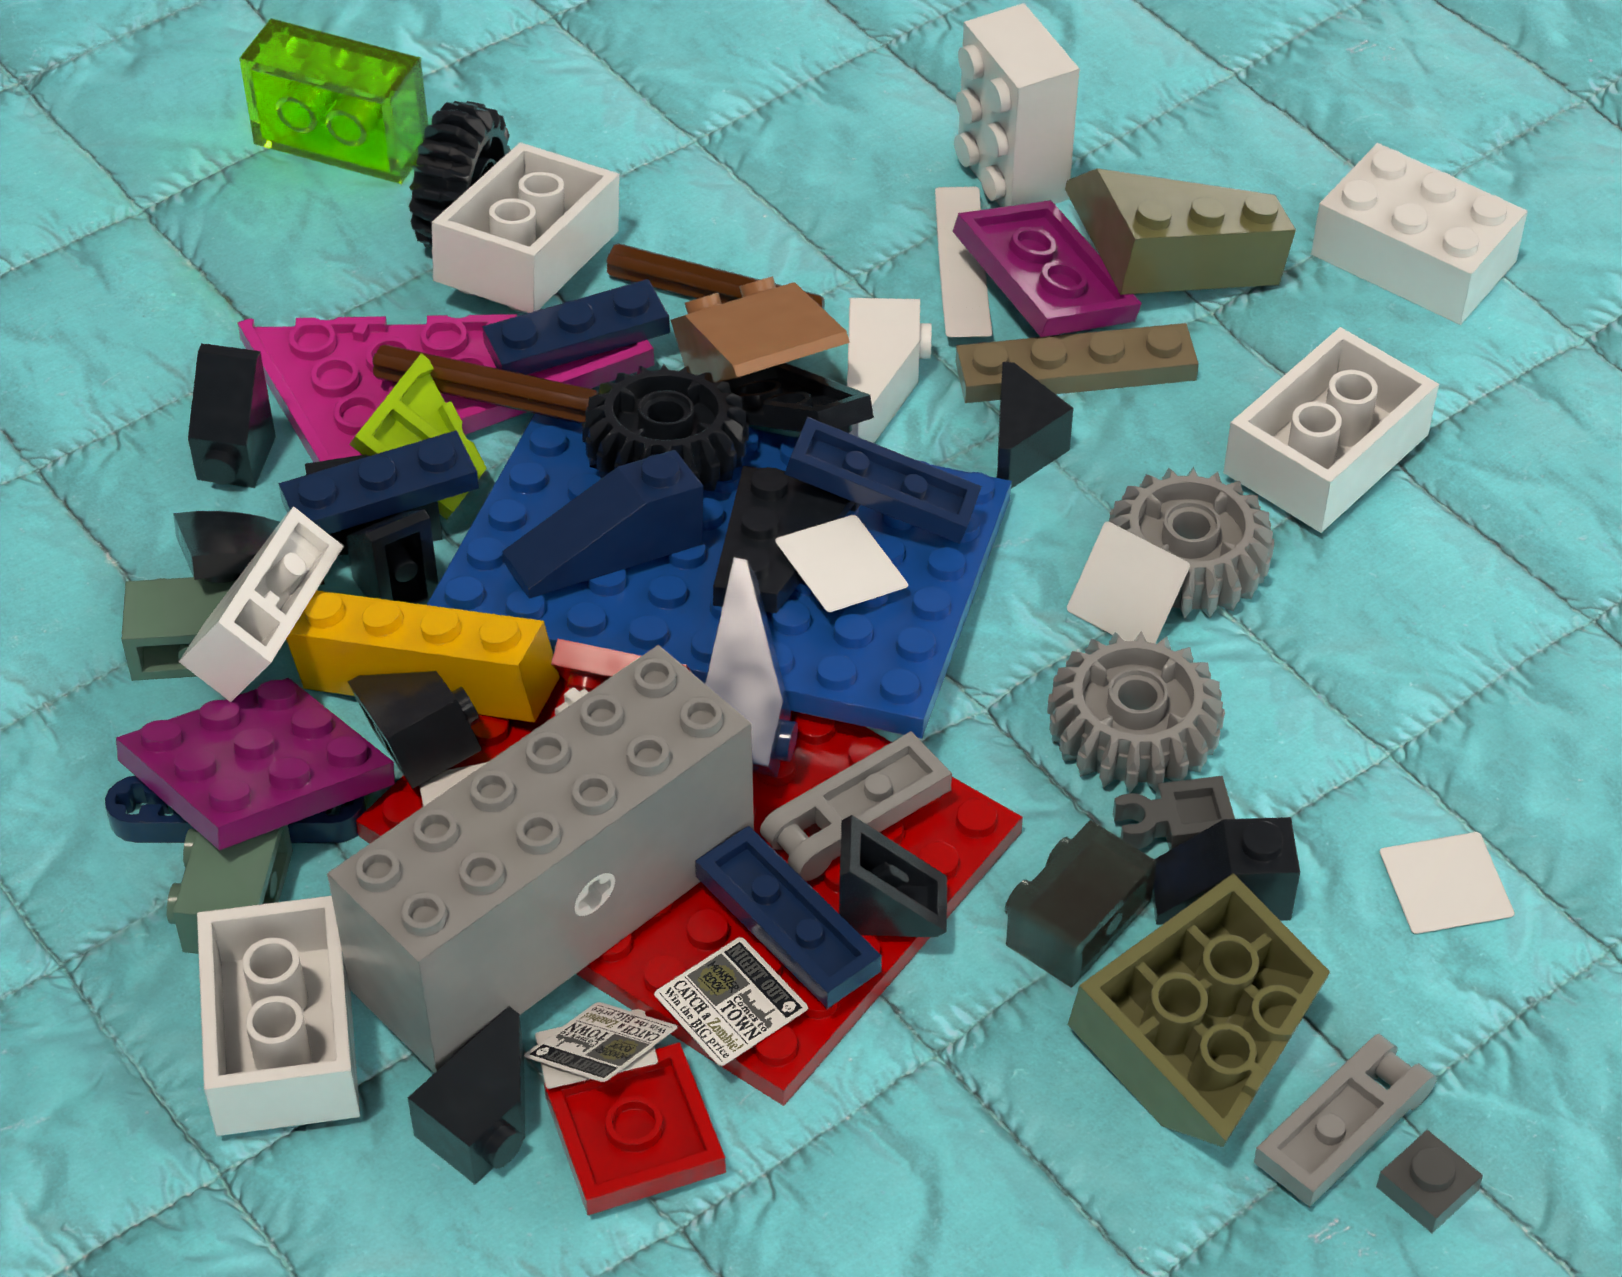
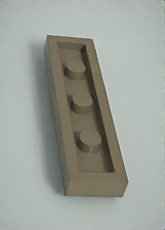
M1186 323L956 345L955 360L965 403L1000 400L1002 362H1015L1055 394L1196 381L1199 365Z

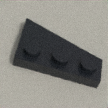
M788 363L779 364L737 378L719 381L729 383L731 393L741 396L742 406L746 411V421L749 422V425L801 432L807 417L850 433L852 431L851 425L874 418L870 394Z
M743 466L713 585V606L723 607L733 559L739 558L747 560L756 574L765 612L777 613L803 579L776 544L775 539L844 518L849 510L856 512L860 504L785 475V471L777 468Z

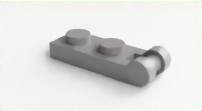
M910 731L774 810L763 821L760 833L775 850L783 849L789 855L788 864L805 881H810L821 875L828 868L831 861L840 856L841 823L843 819L853 815L876 831L881 832L950 791L952 773ZM816 823L822 830L808 837L803 830Z
M1377 1034L1363 1045L1257 1146L1254 1163L1310 1207L1409 1110H1414L1421 1105L1435 1086L1437 1077L1419 1063L1411 1067L1396 1055L1397 1047L1382 1035ZM1380 1077L1391 1087L1386 1090L1375 1079Z

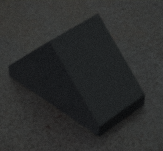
M1002 362L997 478L1012 481L1011 489L1070 450L1073 419L1072 406L1015 362Z
M853 815L842 820L839 914L860 935L938 937L946 933L947 876Z

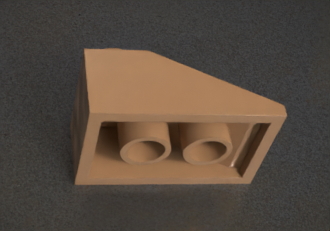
M773 276L739 286L742 298L727 303H721L719 293L685 302L688 314L670 320L684 367L689 366L691 374L694 375L711 372L714 382L744 376L850 343L847 331L795 282L776 287Z

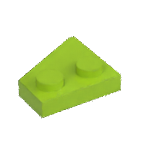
M421 353L349 445L362 455L372 456L457 430L477 470L479 479L487 467L474 443L469 441L464 435L462 420L451 401L445 403L430 373L434 368L429 358ZM468 492L438 501L439 514L447 520Z

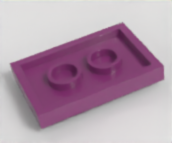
M1052 200L958 213L952 232L1040 337L1135 322L1142 303L1134 294L1120 295L1100 255Z

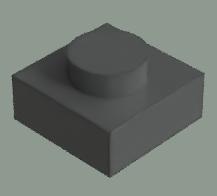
M1426 1130L1380 1172L1376 1187L1429 1232L1433 1233L1479 1191L1483 1175L1429 1130Z

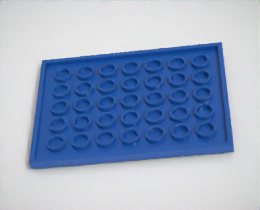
M534 414L427 605L542 620L545 623L553 654L557 639L641 656L659 645L678 662L687 665L692 673L705 684L722 612V607L713 606V585L743 466L756 468L772 467L785 471L799 437L749 427L746 454L743 457L742 466L734 469L732 480L718 481L715 491L703 490L702 545L529 599L503 562L502 551L601 479L599 470L589 465V458L586 455V443L582 441V424ZM930 465L982 486L960 544L863 505H860L856 512L849 510L845 517L856 515L907 581L908 587L837 611L827 612L804 580H802L777 613L765 612L791 711L902 735L912 731L917 738H923L1010 501L1012 481L990 477L979 472H965Z

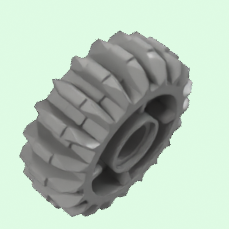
M1193 467L1187 476H1178L1168 468L1162 480L1146 474L1139 487L1127 486L1122 499L1115 501L1114 508L1110 512L1109 522L1190 564L1189 571L1172 606L1180 608L1184 618L1188 616L1192 609H1201L1211 618L1218 604L1234 611L1240 598L1252 599L1258 584L1264 582V578L1269 572L1274 549L1269 512L1260 510L1258 495H1243L1240 481L1228 485L1223 484L1218 472L1210 478L1197 476Z
M1142 631L1134 641H1124L1115 632L1107 646L1091 639L1088 647L1085 649V653L1071 652L1069 660L1066 661V667L1058 668L1057 675L1053 679L1052 694H1049L1047 713L1050 714L1049 730L1052 734V741L1060 743L1059 750L1062 752L1063 760H1077L1076 766L1079 769L1080 777L1098 772L1100 773L1099 778L1103 788L1115 779L1124 781L1129 793L1132 792L1138 782H1147L1157 792V784L1163 783L1165 777L1173 782L1182 781L1187 776L1188 770L1200 772L1202 766L1207 761V755H1213L1214 749L1219 744L1220 729L1223 728L1225 710L1222 708L1220 682L1211 679L1207 662L1193 663L1194 658L1192 657L1190 647L1176 652L1171 650L1167 636L1158 644L1147 642Z

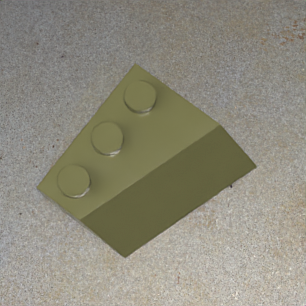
M1098 168L1067 180L1065 186L1067 195L1120 295L1280 284L1296 229L1277 197L1273 194Z
M1233 873L1080 984L1068 1026L1161 1126L1224 1147L1321 990L1330 971Z

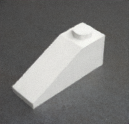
M850 298L848 337L850 343H848L847 386L870 394L874 418L851 425L852 431L849 434L875 443L918 384L919 359H931L932 331L931 323H920V299Z
M293 506L205 621L179 663L232 702L271 664L344 546Z

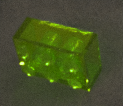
M270 18L239 58L254 144L402 184L412 171V166L416 164L418 158L417 147L423 143L424 129L428 126L421 58Z

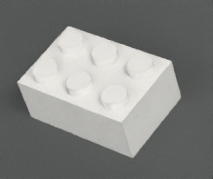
M1025 3L965 21L963 47L958 51V60L962 71L961 91L956 95V104L960 115L959 135H956L954 139V147L960 163L973 171L980 180L986 196L991 201L995 200L1000 207L1049 200L1057 204L1069 200L1065 186L1067 180L1071 179L1079 67Z
M520 142L432 221L433 281L456 288L465 294L476 295L506 305L516 311L527 313L538 311L618 232L620 174Z
M1376 143L1319 203L1311 255L1461 325L1516 263L1528 211L1454 178L1447 173L1412 159L1399 151Z
M1339 327L1230 422L1223 473L1237 482L1240 481L1245 487L1322 533L1428 436L1439 384Z
M332 896L197 912L204 1091L216 1136L360 1117L351 990L349 989Z

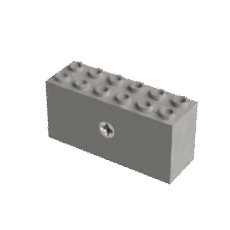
M655 646L590 692L586 689L579 692L575 687L568 690L564 694L565 702L555 708L556 716L327 873L349 989L433 1073L438 1071L507 1007L510 1006L521 1015L701 882L696 877L695 860L747 826L754 830L751 723L661 646Z

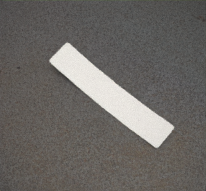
M937 187L935 189L937 235L946 336L990 337L992 336L986 271L952 232L958 213L981 210L980 189L978 187Z

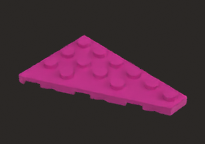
M517 314L468 315L462 318L434 315L427 316L426 324L387 325L386 316L337 317L332 320L296 318L295 326L255 327L254 319H246L237 322L240 339L245 348L261 352L265 380L312 461L319 462L362 455L349 444L397 384L379 380L373 375V356L381 345L387 344L496 368L484 344L482 326L517 317ZM648 340L528 375L592 389L600 386L601 383L616 380L618 373L630 375L638 372L639 366L644 368L654 366V348ZM440 393L445 403L449 401L453 403L462 420L464 435L526 413L521 410Z

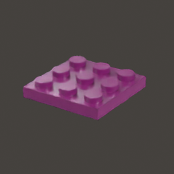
M290 678L264 682L257 689L238 695L232 702L227 699L213 700L202 705L200 709L168 720L152 721L144 725L142 729L116 737L118 761L218 850L225 849L395 784L394 761Z

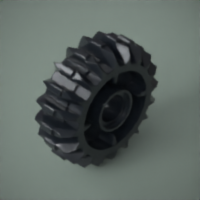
M457 101L453 103L446 102L432 116L431 125L424 129V140L417 147L418 158L416 164L412 166L414 176L413 182L409 186L412 191V199L408 207L410 212L413 213L410 222L412 229L415 230L417 241L423 243L425 247L432 248V221L511 151L507 145L510 135L506 128L504 117L498 115L497 110L485 108L484 104L471 101L466 103Z
M665 364L661 370L649 371L643 366H639L636 375L618 373L615 383H601L599 393L589 397L588 407L585 410V422L582 423V441L586 443V455L589 458V465L599 470L601 479L618 466L639 461L652 455L676 450L702 483L703 490L715 491L718 481L732 480L734 469L742 466L743 457L746 454V442L749 440V422L746 421V411L742 406L741 396L731 393L730 385L727 382L714 383L711 372H705L700 375L691 374L689 366L684 367L680 371L668 370Z

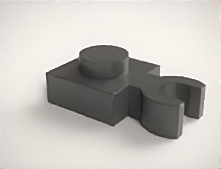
M1223 776L1158 783L1156 799L1150 800L1143 795L1134 793L1123 794L1114 799L1113 807L1114 821L1133 819L1139 822L1138 824L1123 825L1121 828V848L1127 850L1142 849L1151 844L1154 838L1166 837L1169 850L1223 819H1235Z

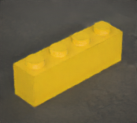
M316 590L286 638L304 689L355 696L348 681L359 675L437 671L451 692L459 687L465 690L478 714L535 722L560 678L559 672L551 665L553 651L545 623L542 620Z

